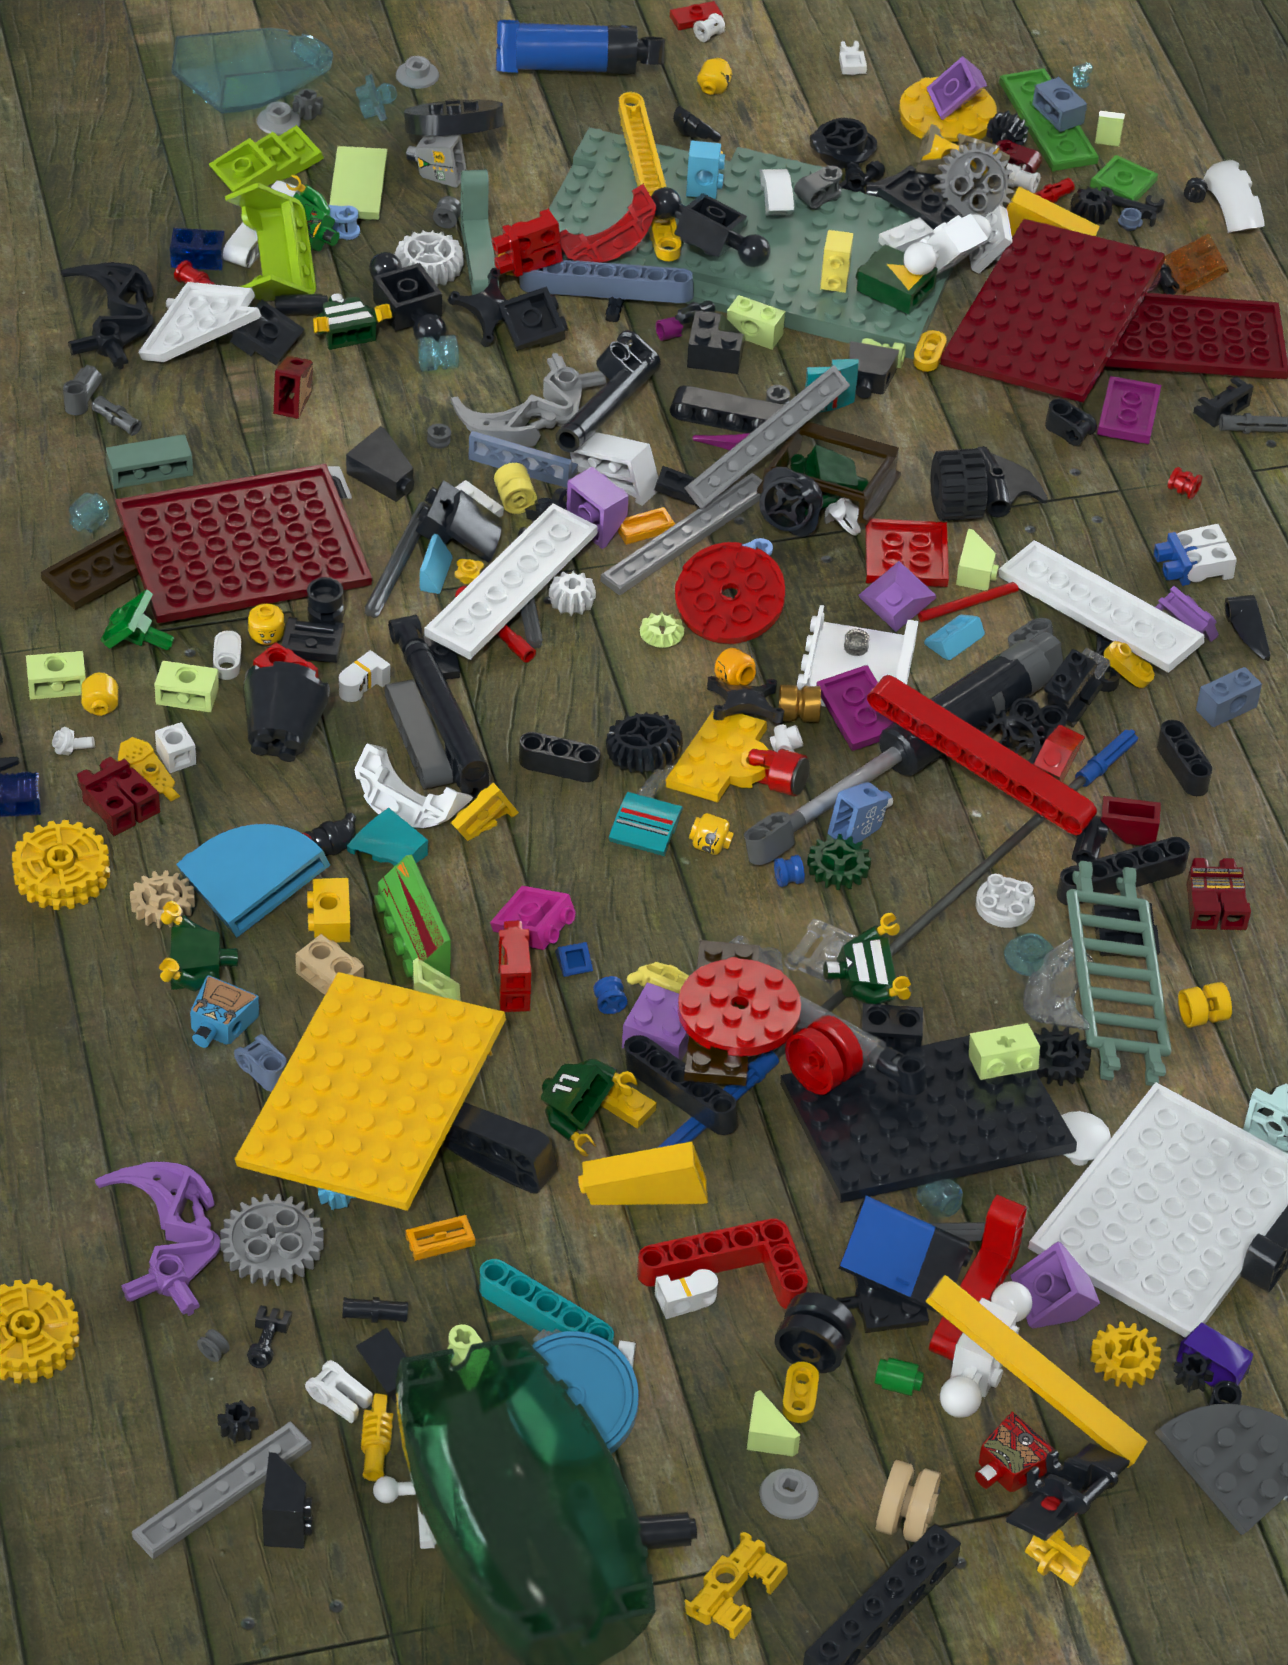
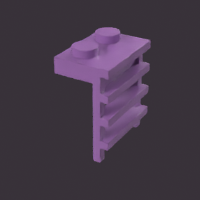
M1175 586L1170 589L1171 592L1165 598L1161 597L1158 600L1159 604L1155 608L1161 611L1165 609L1175 619L1204 634V637L1210 642L1219 635L1215 627L1217 622L1214 617L1207 611L1204 612L1190 596L1184 595Z

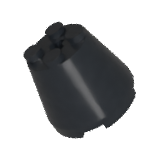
M274 661L273 666L260 668L254 665L246 672L243 692L248 741L251 745L250 750L256 755L277 756L282 761L292 762L297 755L305 750L328 703L330 693L329 684L323 683L315 677L316 671L295 663Z

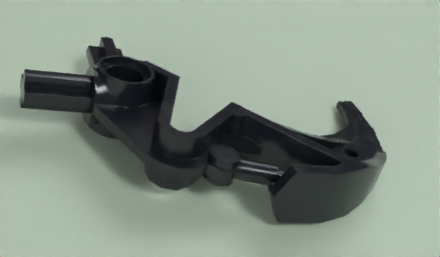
M116 262L82 265L60 270L63 278L69 276H88L97 280L107 292V307L111 311V316H99L92 325V336L68 342L71 355L96 350L98 354L109 357L114 367L117 366L118 369H123L124 364H128V359L122 350L123 346L137 337L146 335L154 324L153 317L148 313L147 304L144 302V297L148 303L153 302L154 298L152 284L146 273L135 265ZM136 292V304L134 305L128 303L131 297Z

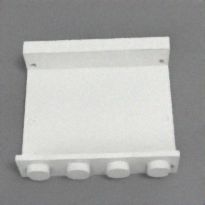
M820 605L818 616H812L810 632L814 633L807 637L805 651H808L809 655H803L801 671H805V673L798 676L797 687L799 690H802L804 686H816L817 681L864 665L869 666L877 682L883 676L891 675L907 684L916 643L918 621L907 620L905 634H895L824 622V606ZM821 698V706L826 707L825 703Z

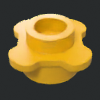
M459 559L457 561L458 570L454 572V575L462 583L470 584L480 575L484 564L479 560Z

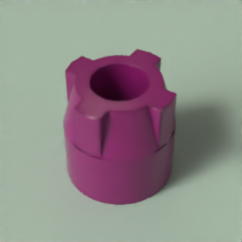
M675 317L656 322V333L661 341L682 336L683 325Z

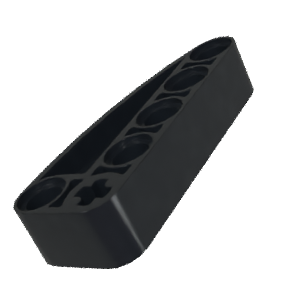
M463 1102L442 1143L450 1151L487 1173L533 1194L539 1193L558 1171L552 1143L544 1133L466 1102Z

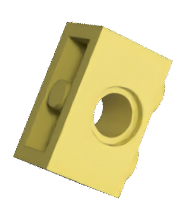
M828 230L824 248L820 289L846 293L854 233Z

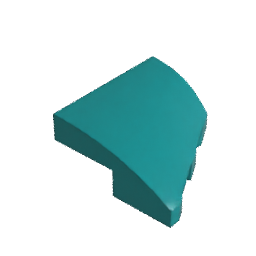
M387 808L370 821L347 845V851L354 855L356 851L371 854L372 860L381 863L388 862L395 867L407 855L412 854L416 863L428 856V839L393 810Z

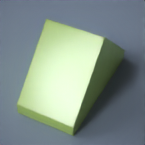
M1100 111L1095 143L1119 146L1124 114Z
M416 958L413 960V990L461 1001L459 983L420 959Z
M761 1390L755 1392L747 1450L786 1456L798 1454L800 1434Z

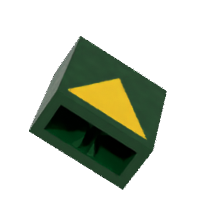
M884 244L878 252L875 251L871 255L870 260L865 265H861L856 272V291L909 315L935 288L938 268L934 267L931 272L925 275H914L904 265V252Z

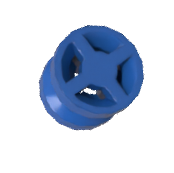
M793 855L787 860L783 858H776L774 860V873L779 887H785L791 882L796 884L804 883V866L799 855Z
M604 977L593 986L594 995L598 998V1009L604 1014H615L622 1011L627 1005V997L623 992L624 986L618 977Z

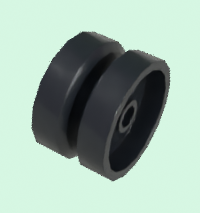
M811 1292L797 1294L790 1300L784 1320L780 1323L775 1334L774 1344L778 1352L791 1364L808 1362L814 1365L819 1373L833 1372L842 1363L846 1353V1346L850 1343L855 1332L856 1321L853 1314L842 1303L832 1297Z

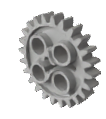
M969 143L968 148L966 145H960L959 151L957 149L950 151L952 157H943L946 165H938L942 174L935 175V178L941 180V184L935 185L934 188L941 189L942 193L940 194L943 196L944 202L947 205H953L964 217L969 214H978L986 217L988 213L993 212L999 205L1004 207L1002 203H1010L1011 200L1006 195L1014 193L1012 189L1008 188V184L1014 183V180L1008 179L1007 175L1013 171L1005 170L1004 167L1008 164V160L1000 162L1001 152L993 155L994 147H988L985 150L984 143L978 144L977 147L975 143ZM972 160L977 165L975 172H972L970 169V162ZM986 167H988V171L985 174H983ZM989 177L994 180L993 189H990L988 186ZM956 179L961 182L960 191L955 189ZM964 194H966L965 197L963 198V202H962V201H961V197H962ZM974 196H976L979 200V205L977 208H975L972 204V199Z
M264 1194L262 1202H258L255 1197H251L252 1205L248 1206L241 1202L240 1212L231 1210V1219H224V1229L220 1230L221 1252H223L224 1262H230L231 1271L239 1269V1278L249 1274L252 1284L258 1278H263L264 1286H267L270 1279H274L276 1285L280 1286L281 1278L284 1277L292 1283L293 1274L296 1273L303 1278L305 1276L304 1267L313 1270L314 1260H320V1250L324 1248L323 1228L320 1227V1218H314V1210L312 1208L305 1211V1202L303 1201L293 1205L292 1196L286 1202L281 1201L280 1194H277L275 1200L271 1201L269 1196Z

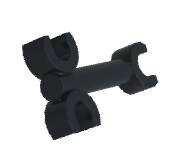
M1101 188V191H1107V195L1112 197V205L1139 210L1141 212V219L1150 220V227L1155 225L1157 213L1162 212L1164 207V199L1162 198L1160 202L1153 203L1151 201L1152 195H1148L1144 204L1114 195L1110 188Z

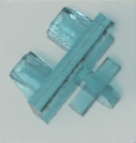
M370 74L365 76L367 84L355 88L360 101L359 106L365 119L378 115L380 121L387 119L383 103L390 104L397 97V91L394 85L383 83L377 88L373 76Z

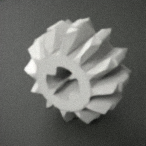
M574 570L571 574L562 572L560 577H554L549 588L552 608L559 609L560 614L568 612L570 616L576 612L583 615L585 610H591V606L596 598V590L592 579L586 578L585 573L577 575Z

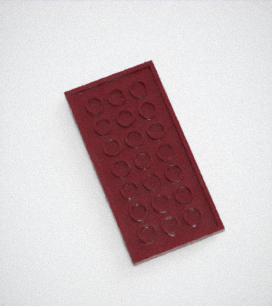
M1146 293L1105 366L1288 379V359L1279 302Z

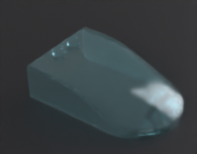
M258 28L176 36L171 73L221 114L243 112L261 108L280 100L327 73L332 67L333 52L325 43L303 33L301 36L288 35V30L277 28Z

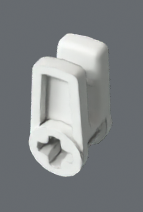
M331 1360L322 1366V1371L315 1378L312 1377L305 1383L307 1392L315 1401L324 1404L350 1423H353L358 1417L359 1408L357 1405L366 1409L373 1401L371 1391L345 1372L338 1363Z

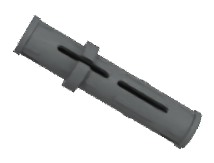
M1244 413L1243 415L1221 414L1219 428L1220 431H1243V434H1250L1251 431L1288 432V417L1251 416V413Z

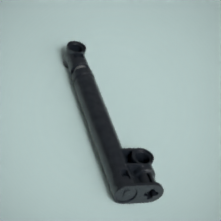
M415 614L391 619L388 621L391 640L393 644H399L404 654V660L445 742V754L453 775L452 784L456 783L461 793L473 797L467 804L470 805L483 789L489 787V768L430 647L425 643L418 616Z

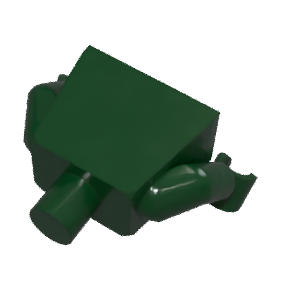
M815 445L810 454H807V457L804 458L801 454H794L791 458L790 467L794 472L802 474L805 472L807 476L862 492L868 485L867 478L857 476L855 462L852 459L838 454L831 449ZM821 491L823 496L821 509L828 507L832 503H837L840 498L844 497ZM804 500V507L806 509L804 512L807 516L809 504Z

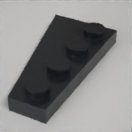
M912 165L878 186V196L915 219L920 217L933 230L944 222L947 224L958 215L961 218L964 217L953 205H947L943 201V196L938 191L934 192L924 177L919 178L915 174L916 169Z

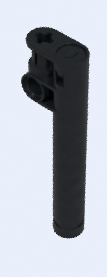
M626 330L620 333L617 341L612 342L597 358L596 365L609 381L557 431L556 442L562 450L566 452L576 451L661 366L659 355L633 331ZM629 340H632L629 345L626 344Z

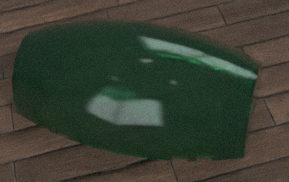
M522 1335L472 1344L463 1362L453 1367H449L455 1354L453 1349L401 1358L395 1375L397 1415L403 1451L418 1507L444 1567L475 1616L497 1642L521 1665H598L626 1649L647 1628L656 1612L652 1574H648L646 1564L648 1551L646 1546H642L639 1535L641 1525L619 1468L598 1429L582 1405H575L568 1396L567 1391L569 1387L562 1379L559 1381L555 1380L547 1370L549 1363Z

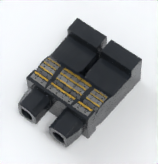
M1075 649L1070 651L1044 688L1045 692L1048 693V705H1057L1064 709L1067 714L1066 724L1074 728L1087 710V705L1092 703L1103 687L1102 681L1095 678L1096 662Z

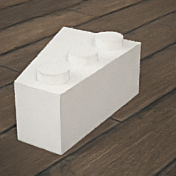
M595 432L576 451L570 452L572 462L578 464V472L582 473L590 467H594L617 487L635 497V503L641 506L658 492L654 490L658 475L650 444Z

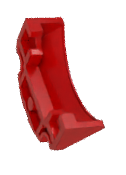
M641 184L632 190L633 200L627 207L628 211L608 229L590 236H584L583 233L574 235L567 229L561 231V249L566 257L575 261L606 262L620 257V255L638 245L648 232L656 211V205L645 185Z

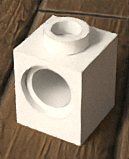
M182 722L155 731L156 751L169 773L196 765L195 744Z

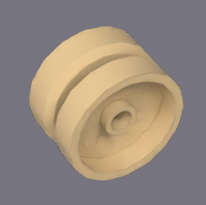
M895 1460L882 1497L876 1531L892 1536L898 1531L902 1518L905 1517L904 1538L916 1543L927 1532L928 1525L932 1522L939 1496L937 1493L941 1473L924 1468L919 1473L913 1487L914 1469L912 1464Z

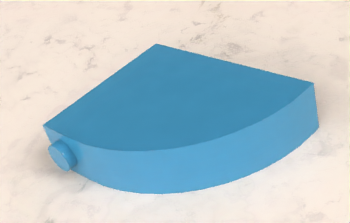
M254 824L234 828L209 839L193 852L186 854L176 865L184 879L187 878L189 880L190 886L194 887L198 895L237 938L328 868L330 863L323 850L306 835L284 826Z

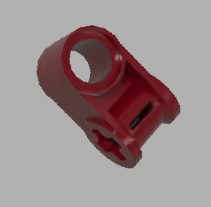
M1000 140L996 143L997 146H1000V151L1010 155L1008 163L1020 166L1021 170L1035 174L1042 162V157L1038 151L1015 144L1009 140Z

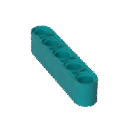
M490 1259L481 1265V1295L546 1336L560 1332L579 1331L597 1335L613 1344L614 1331L609 1324L502 1260Z

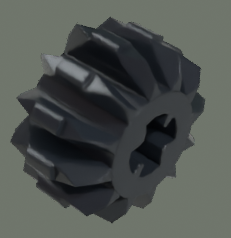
M1009 110L1004 113L999 111L988 122L986 136L991 138V144L996 145L1000 140H1009L1022 146L1027 140L1029 127L1024 125L1025 119L1018 118V113L1011 115Z
M1087 186L1086 190L1078 189L1077 193L1073 194L1070 211L1096 225L1097 223L1105 224V221L1112 214V197L1107 195L1105 190L1099 191L1098 187L1091 189Z

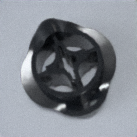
M853 118L830 120L820 125L809 138L810 146L813 150L820 153L822 161L829 166H837L838 168H848L847 164L850 162L863 163L877 150L876 138L867 133V128L862 122Z
M775 467L771 469L764 478L763 491L759 500L763 517L774 527L797 536H806L812 533L818 525L819 513L823 504L820 487L812 478L802 473L794 472L789 468ZM792 484L798 486L800 490L794 488ZM775 487L777 489L778 503L773 498ZM799 498L796 502L783 505L786 501ZM804 500H806V502L809 504L807 516L804 512L806 511L804 507ZM782 513L788 515L790 519L783 516Z

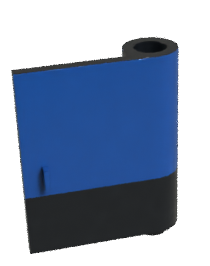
M865 1195L853 1221L855 1225L838 1269L940 1314L925 1300L944 1275L955 1283L957 1282L962 1266L966 1267L973 1254V1250L969 1248L970 1242Z

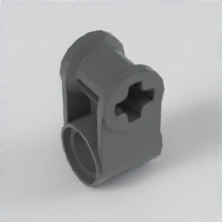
M825 166L821 170L801 178L796 183L794 192L807 205L816 209L841 195L842 190L839 181L842 178V170L837 166Z

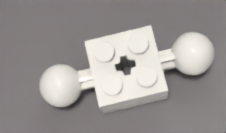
M969 214L963 218L958 215L947 224L944 222L936 227L931 237L927 236L921 241L910 245L904 253V265L914 275L928 274L934 267H937L938 275L957 265L976 248L984 245L991 236V225L982 215Z
M1009 1281L995 1289L991 1301L981 1298L979 1303L1018 1334L1019 1327L1015 1326V1324L1026 1318L1030 1313L1032 1296L1023 1284ZM962 1333L956 1344L951 1377L944 1383L940 1391V1402L943 1409L949 1415L957 1418H965L974 1414L980 1407L982 1396L986 1397L991 1386L994 1388L998 1386L1003 1374L1002 1364L964 1333Z

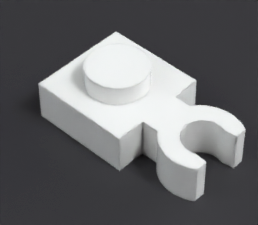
M842 41L839 54L842 75L866 74L867 64L864 51H859V43L854 41V46L848 47L845 45V41Z

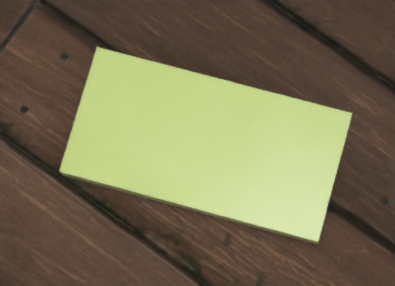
M337 146L329 205L353 206L358 210L359 219L378 220L387 162V149Z

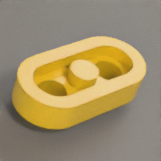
M929 330L921 335L913 357V364L917 369L928 372L938 367L947 341L946 336L942 332Z
M1113 641L1104 650V658L1107 663L1134 686L1145 688L1154 679V671L1151 664L1134 654L1127 644Z
M808 1362L794 1363L787 1370L782 1412L789 1421L794 1423L807 1422L813 1417L815 1411L819 1372L814 1365ZM798 1381H804L806 1384L798 1383Z

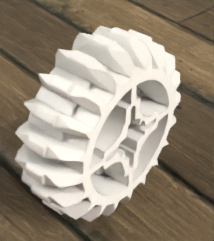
M422 230L420 234L413 232L412 236H405L404 241H399L395 255L401 261L402 268L421 263L436 286L437 284L446 286L447 281L453 282L454 278L460 275L464 265L463 251L458 240H453L452 235L444 236L443 231L434 233V230L431 232Z

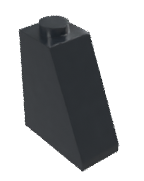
M378 427L346 454V474L395 502L412 491L414 487V468L385 428Z

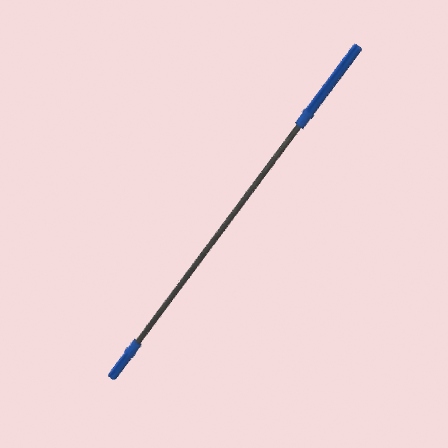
M1132 729L1124 730L1099 754L1093 756L1076 773V779L1068 786L1077 791L1082 786L1087 787L1098 776H1102L1109 766L1138 741L1135 731ZM1038 813L1034 815L890 944L891 955H895L1046 818ZM842 989L836 992L817 1011L828 1015L847 998L842 994ZM801 1024L794 1030L793 1034L807 1027ZM786 1042L772 1051L762 1053L755 1061L748 1064L746 1086L728 1084L723 1090L732 1095L736 1101L740 1099L779 1064V1058L785 1053ZM691 1117L657 1148L691 1142L707 1127Z

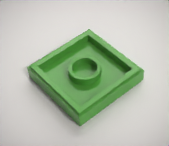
M1115 155L1091 179L1090 187H1098L1099 191H1101L1102 187H1107L1113 191L1114 195L1138 201L1157 181L1158 174Z

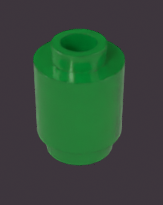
M890 1357L888 1360L880 1359L875 1384L881 1385L884 1390L913 1396L914 1390L919 1392L921 1390L924 1372L919 1371V1364Z

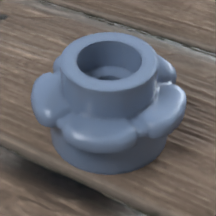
M1126 208L1122 211L1118 223L1125 230L1133 231L1143 224L1141 212L1135 208Z

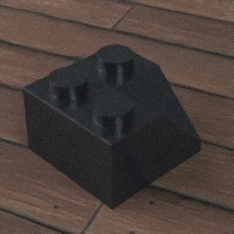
M696 310L688 344L687 368L738 374L745 335L721 313Z

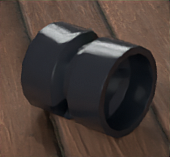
M329 577L313 580L307 588L308 621L333 625L336 622L342 623L344 617L342 584L336 579Z

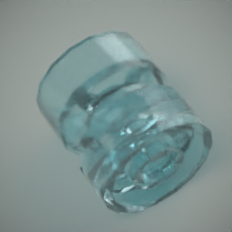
M456 335L440 336L438 341H435L433 337L418 338V357L421 372L437 370L438 366H441L443 370L459 368Z

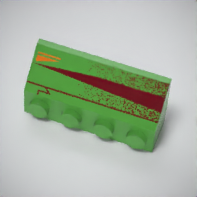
M412 854L407 855L378 882V895L374 896L376 909L379 913L383 912L385 916V929L388 934L392 933L394 937L393 944L396 954L398 956L402 955L404 959L403 968L407 978L411 977L413 980V960L416 958L450 978V937Z

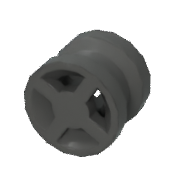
M451 196L442 197L433 213L434 222L442 228L449 229L454 227L460 216V201Z

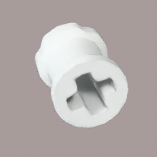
M713 13L709 16V19L697 21L694 24V33L701 42H706L711 36L722 34L725 31V22L720 15Z

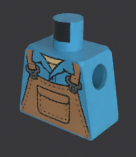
M208 975L190 1012L191 1029L195 1032L192 1036L193 1041L203 1048L208 1047L213 1039L226 1045L231 1044L258 1018L259 996Z

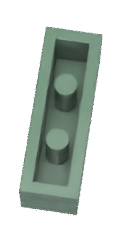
M185 434L106 447L107 469L114 489L193 475L192 453Z

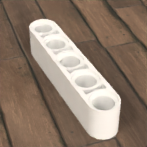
M279 180L271 187L291 197L294 196L295 192L300 194L298 190H289L286 183ZM242 223L227 241L223 251V259L250 268L260 256L257 232Z

